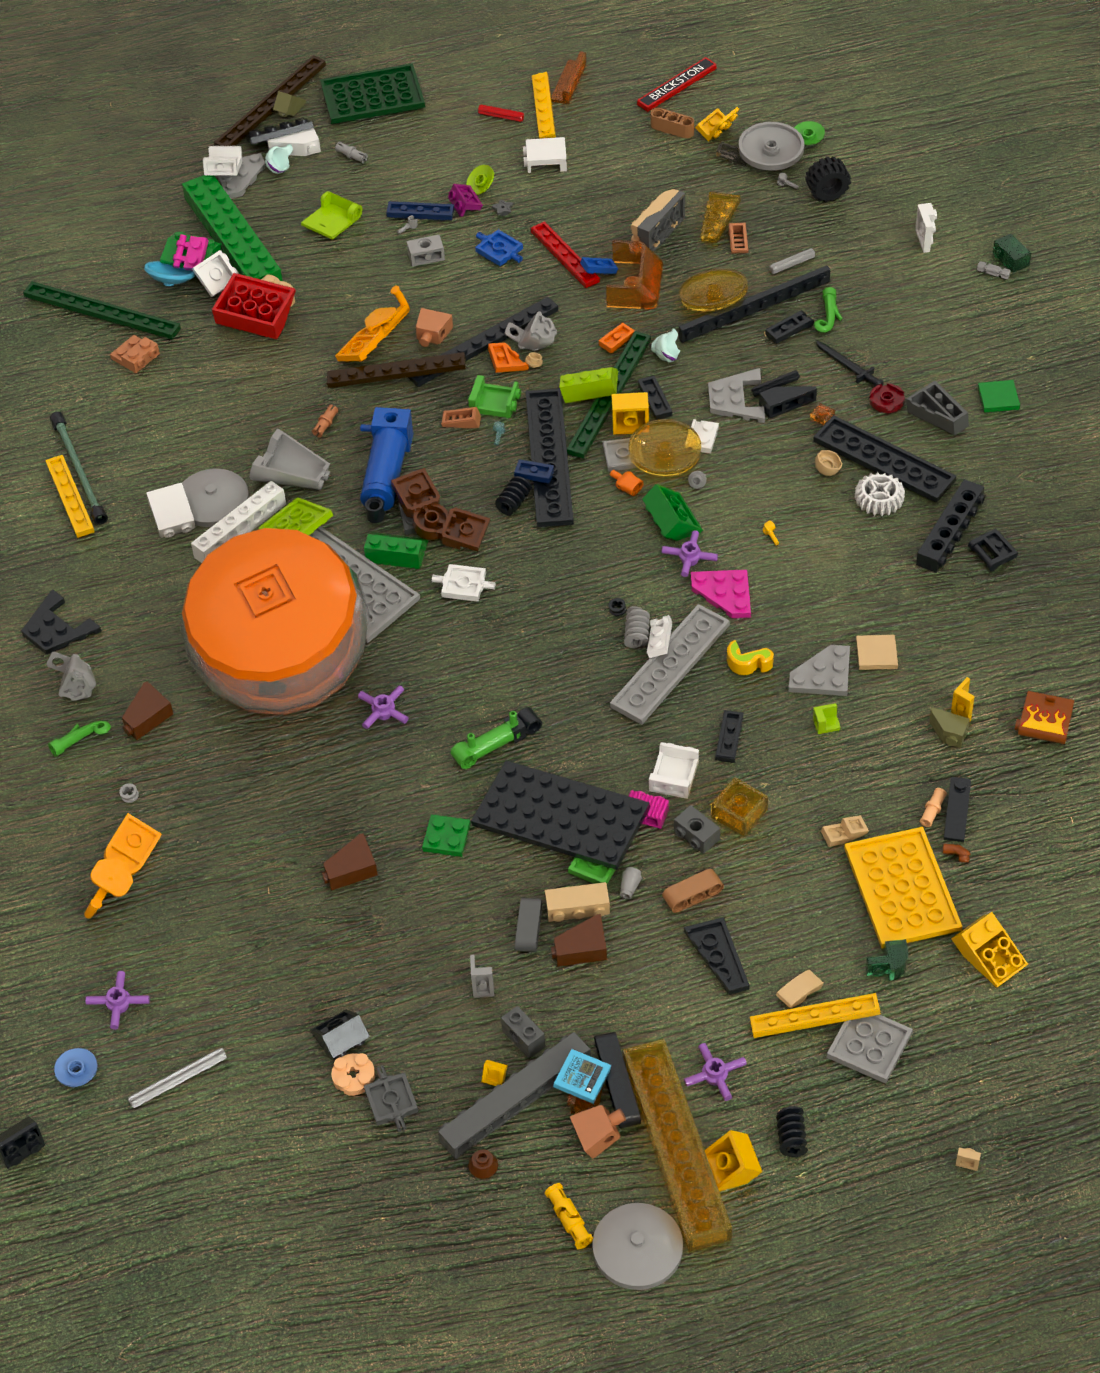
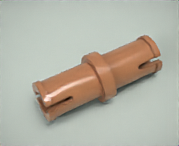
M330 404L325 413L320 415L319 422L312 430L314 436L321 438L327 427L332 425V420L339 411L336 406L331 409L333 405Z

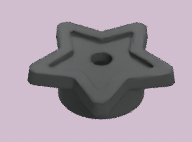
M500 199L498 204L492 205V208L497 211V215L506 216L511 213L510 208L513 206V203Z

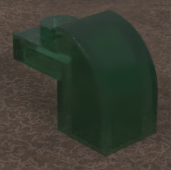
M906 939L885 941L884 956L868 957L866 960L867 976L888 974L889 981L900 978L907 968L908 947Z

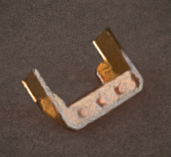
M613 240L614 263L640 264L639 276L626 278L624 285H606L607 307L656 308L659 304L663 261L643 242Z

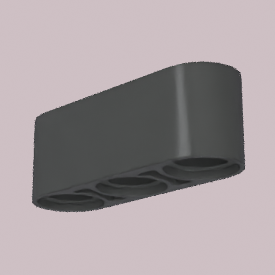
M521 897L515 951L537 952L542 915V899Z

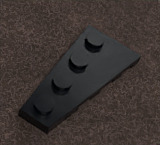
M724 917L684 927V933L729 995L749 990V982Z

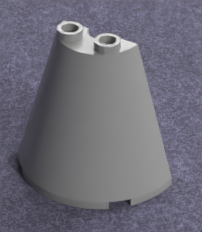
M276 429L264 456L258 455L253 462L249 477L253 481L267 483L272 481L275 484L321 490L324 482L329 478L330 471L328 469L330 463L280 429Z

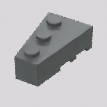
M936 381L906 398L908 413L953 435L969 426L968 412Z

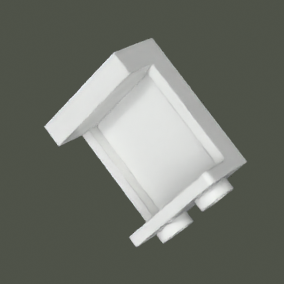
M565 137L526 140V146H523V156H527L524 157V167L528 168V173H531V166L560 164V172L567 171Z
M209 146V157L203 158L204 175H237L242 164L241 146Z
M182 483L146 492L160 538H169L180 532L187 533L195 528L194 517Z
M661 742L654 772L649 777V791L688 799L699 763V750Z

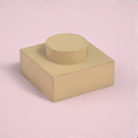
M959 1147L955 1166L977 1171L981 1153L971 1148L964 1149Z

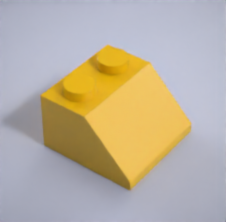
M730 1130L700 1153L714 1192H721L748 1184L762 1173L750 1138L746 1133Z

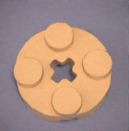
M348 1054L334 1061L331 1073L333 1084L336 1089L343 1091L346 1095L354 1096L364 1093V1085L373 1083L375 1080L373 1063L366 1054ZM351 1071L358 1072L355 1078L348 1074Z

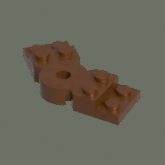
M425 468L391 480V485L399 498L400 506L407 517L413 518V528L420 537L428 540L440 539L443 545L458 550L461 547H465L477 552L479 551L489 526L490 518L456 507L447 511L446 508L440 505V494Z

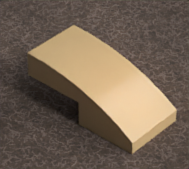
M861 815L843 818L840 824L823 826L821 829L828 847L850 842L869 832Z
M807 970L783 986L776 993V996L791 1009L805 1002L806 997L820 990L824 983L812 971Z

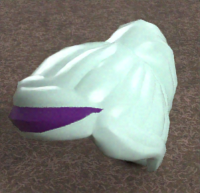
M288 144L286 147L275 146L267 152L265 164L270 171L280 174L289 168L288 157L293 151L292 145Z
M673 328L671 332L657 337L652 342V352L656 353L663 361L671 363L677 360L680 352L675 343L678 332Z

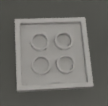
M882 1015L844 1021L827 1052V1058L886 1084L913 1033V1029Z

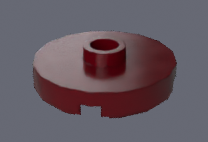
M880 384L871 390L869 402L879 412H897L905 404L904 391L894 384L883 386Z

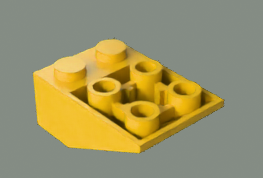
M992 912L981 916L951 938L963 957L996 988L1028 965Z

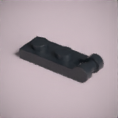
M801 310L767 328L765 335L775 344H778L805 328H811L814 320L807 317L806 313Z

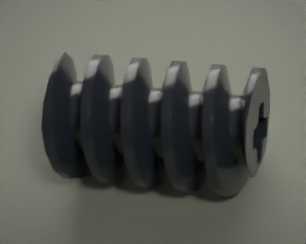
M513 477L496 499L495 505L501 513L511 516L513 512L517 511L525 497L528 496L532 490V485L522 477Z
M797 1106L783 1108L776 1115L780 1144L779 1150L787 1157H800L808 1151L807 1147H805L807 1141L805 1139V1125L803 1124L805 1120L802 1116L804 1111L801 1107Z

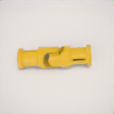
M561 1183L548 1187L544 1194L554 1205L553 1210L566 1232L571 1234L576 1248L583 1249L590 1245L594 1238L587 1232L584 1227L585 1222L579 1215L572 1200L565 1195Z

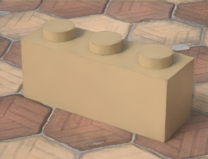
M606 882L545 890L549 922L582 919L595 916L596 914H601V916L610 914Z

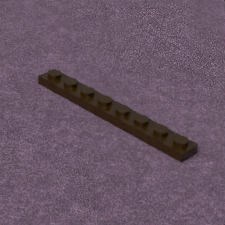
M465 352L331 370L327 371L328 388L465 370L466 356Z

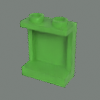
M477 375L468 399L469 408L477 407L480 414L511 418L512 413L517 408V399L521 397V389H519L517 381L514 382L513 387L485 384L484 376Z

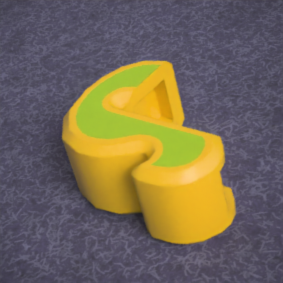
M736 640L730 642L727 647V664L734 673L749 675L757 668H760L761 672H767L773 667L774 653L768 648L741 654Z

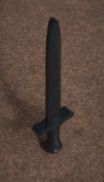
M816 341V345L822 351L857 374L856 383L866 379L875 387L880 384L883 386V380L877 379L872 375L874 374V367L865 370L828 345Z

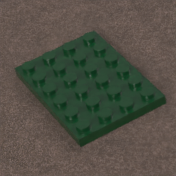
M413 63L320 79L331 124L425 108V101Z

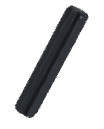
M794 370L753 387L751 392L754 397L760 395V392L773 387H781L798 380L800 375L797 370Z

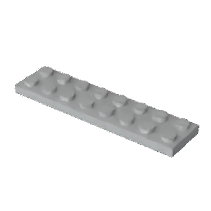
M698 604L670 635L667 654L649 658L610 702V708L642 725L730 626V620Z

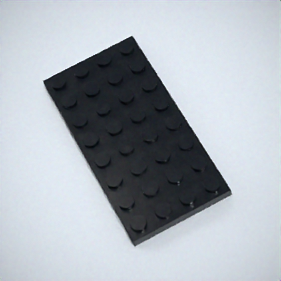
M506 760L473 816L471 823L472 826L617 870L650 809V802Z

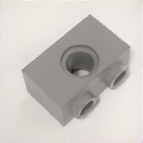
M440 235L407 241L408 256L412 267L445 260L444 247Z

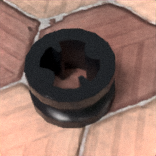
M621 598L612 599L609 602L610 613L614 616L625 614V601Z

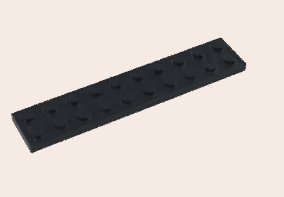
M558 388L526 391L531 461L554 465V472L550 483L533 481L537 527L574 525L561 390Z

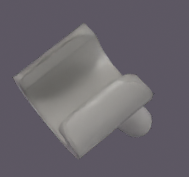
M779 174L777 181L779 186L786 184L798 190V185L787 180V174Z
M413 215L409 216L408 223L399 229L397 233L401 234L409 228L415 229L418 225V219L414 220Z

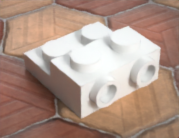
M931 203L919 204L917 207L915 231L923 253L930 252V247L933 244V232L936 231L934 220L937 219L936 209L933 210Z
M221 250L192 268L211 297L224 290L233 273L239 274L236 268H232L229 258Z

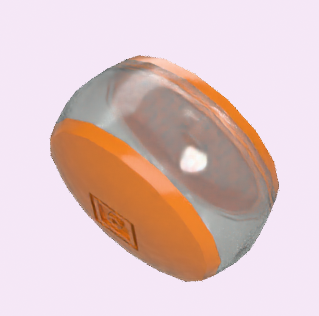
M263 528L234 536L206 556L188 583L180 628L189 664L215 695L251 713L287 715L316 707L345 685L364 653L369 625V609L361 581L357 574L329 544L298 530Z

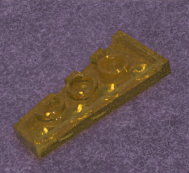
M709 192L705 221L701 231V241L718 242L741 202L740 195Z

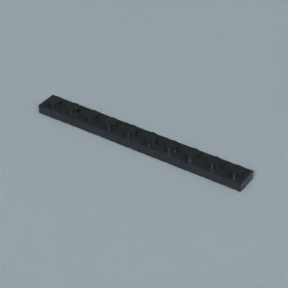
M826 265L680 325L679 340L682 343L824 285L830 282L831 269Z
M546 297L441 355L465 352L467 361L486 351L488 344L500 343L508 339L509 337L504 333L508 323H513L524 330L537 312H541L544 317H548L558 311V305L549 297ZM514 328L509 330L512 335L518 333ZM445 372L408 378L417 387H420Z

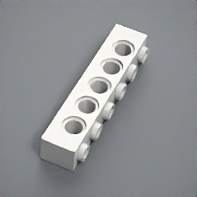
M272 481L267 483L191 543L194 558L202 563L209 553L234 536L249 533L286 505L284 489Z

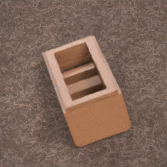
M729 223L728 234L731 254L748 253L746 223Z
M477 407L443 411L441 425L442 427L479 428L481 415Z

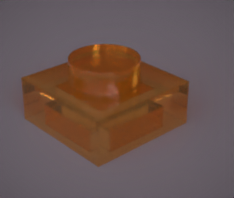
M820 403L811 412L810 419L825 425L835 415V410Z

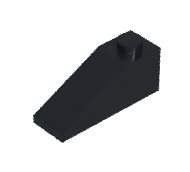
M815 386L773 387L760 392L759 406H764V412L770 419L815 402L817 388Z
M951 777L944 840L964 842L971 779Z

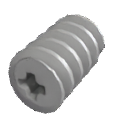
M631 606L626 611L624 644L629 648H638L648 643L650 614L637 606Z

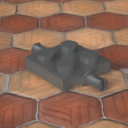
M381 1065L380 1071L378 1066L376 1071L379 1079L364 1085L377 1126L395 1121L397 1131L402 1132L401 1127L403 1131L406 1130L403 1118L418 1113L416 1101L405 1072L395 1076H387L385 1067Z

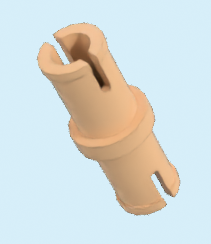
M935 788L934 794L930 801L926 803V809L919 821L923 826L931 827L936 815L940 813L941 805L947 795L945 790Z

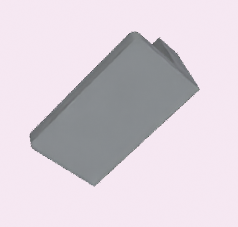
M475 954L470 955L473 997H495L492 967L476 968Z

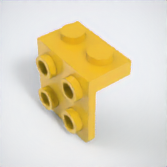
M736 107L725 116L717 108L698 123L695 128L708 142L712 138L717 139L722 134L723 129L726 131L731 127V122L738 117L737 113L740 109Z

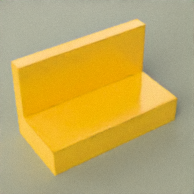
M966 677L953 693L951 713L970 718L971 721L975 696L968 693L970 678Z

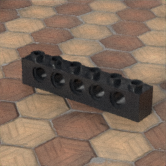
M965 479L963 480L917 552V566L935 573L938 572L940 567H944L948 554H952L955 543L959 542L962 537L963 530H967L971 517H975L978 506L984 503L986 497L984 495V486Z

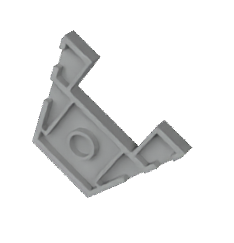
M760 368L709 382L710 413L728 417L736 415L743 417L744 420H750L751 418L757 419L759 423H765L764 406L745 407L743 385L761 384Z

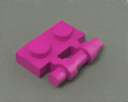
M181 234L176 243V254L173 255V267L179 268L180 263H184L183 267L185 270L193 271V267L204 261L209 240L204 237L191 236L190 241L186 242L187 236ZM184 249H188L186 256H182Z

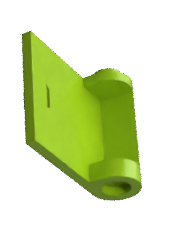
M327 191L321 196V207L303 220L301 226L333 240L361 217L363 208L355 202Z

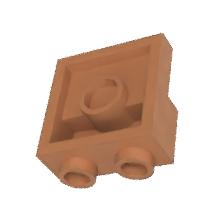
M133 335L114 350L110 357L113 361L137 373L156 358L160 352L158 344L147 337L141 339Z

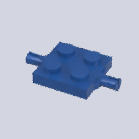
M496 230L493 234L487 236L481 232L476 234V238L482 241L475 247L476 252L501 267L510 259L518 263L522 261L523 257L517 253L523 249V244L504 232Z

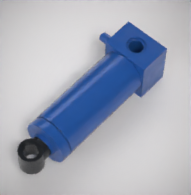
M375 407L372 424H361L360 426L361 431L372 432L373 436L360 500L366 509L367 520L371 523L383 521L385 518L384 511L394 506L396 492L391 485V480L400 477L405 452H410L413 439L411 409Z

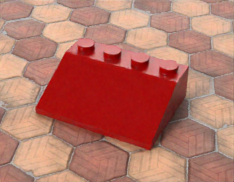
M233 273L212 308L215 323L278 339L285 326L296 290L295 288Z

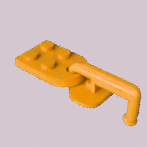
M399 286L392 287L391 294L395 295L400 306L397 309L395 307L378 308L371 312L365 319L366 327L357 332L335 355L338 361L361 362L365 360L367 355L377 347V344L409 313V304Z
M127 813L104 851V859L99 860L91 871L90 878L92 882L100 888L85 910V918H92L96 911L102 907V901L107 893L116 897H122L127 893L133 883L132 875L136 874L146 862L162 835L160 832Z

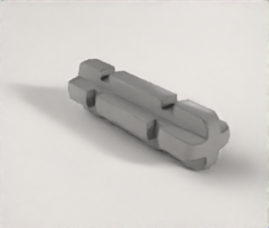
M980 261L977 265V271H986V274L996 277L1001 276L1003 279H1008L1011 273L1010 269H1002V267L993 264L987 265L983 261Z

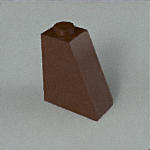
M146 681L122 717L124 732L136 740L140 739L173 715L171 702Z
M364 833L359 834L324 862L325 872L321 873L324 883H329L331 891L378 876L376 863Z
M596 914L554 938L551 955L552 959H556L557 967L607 960V948L601 914Z

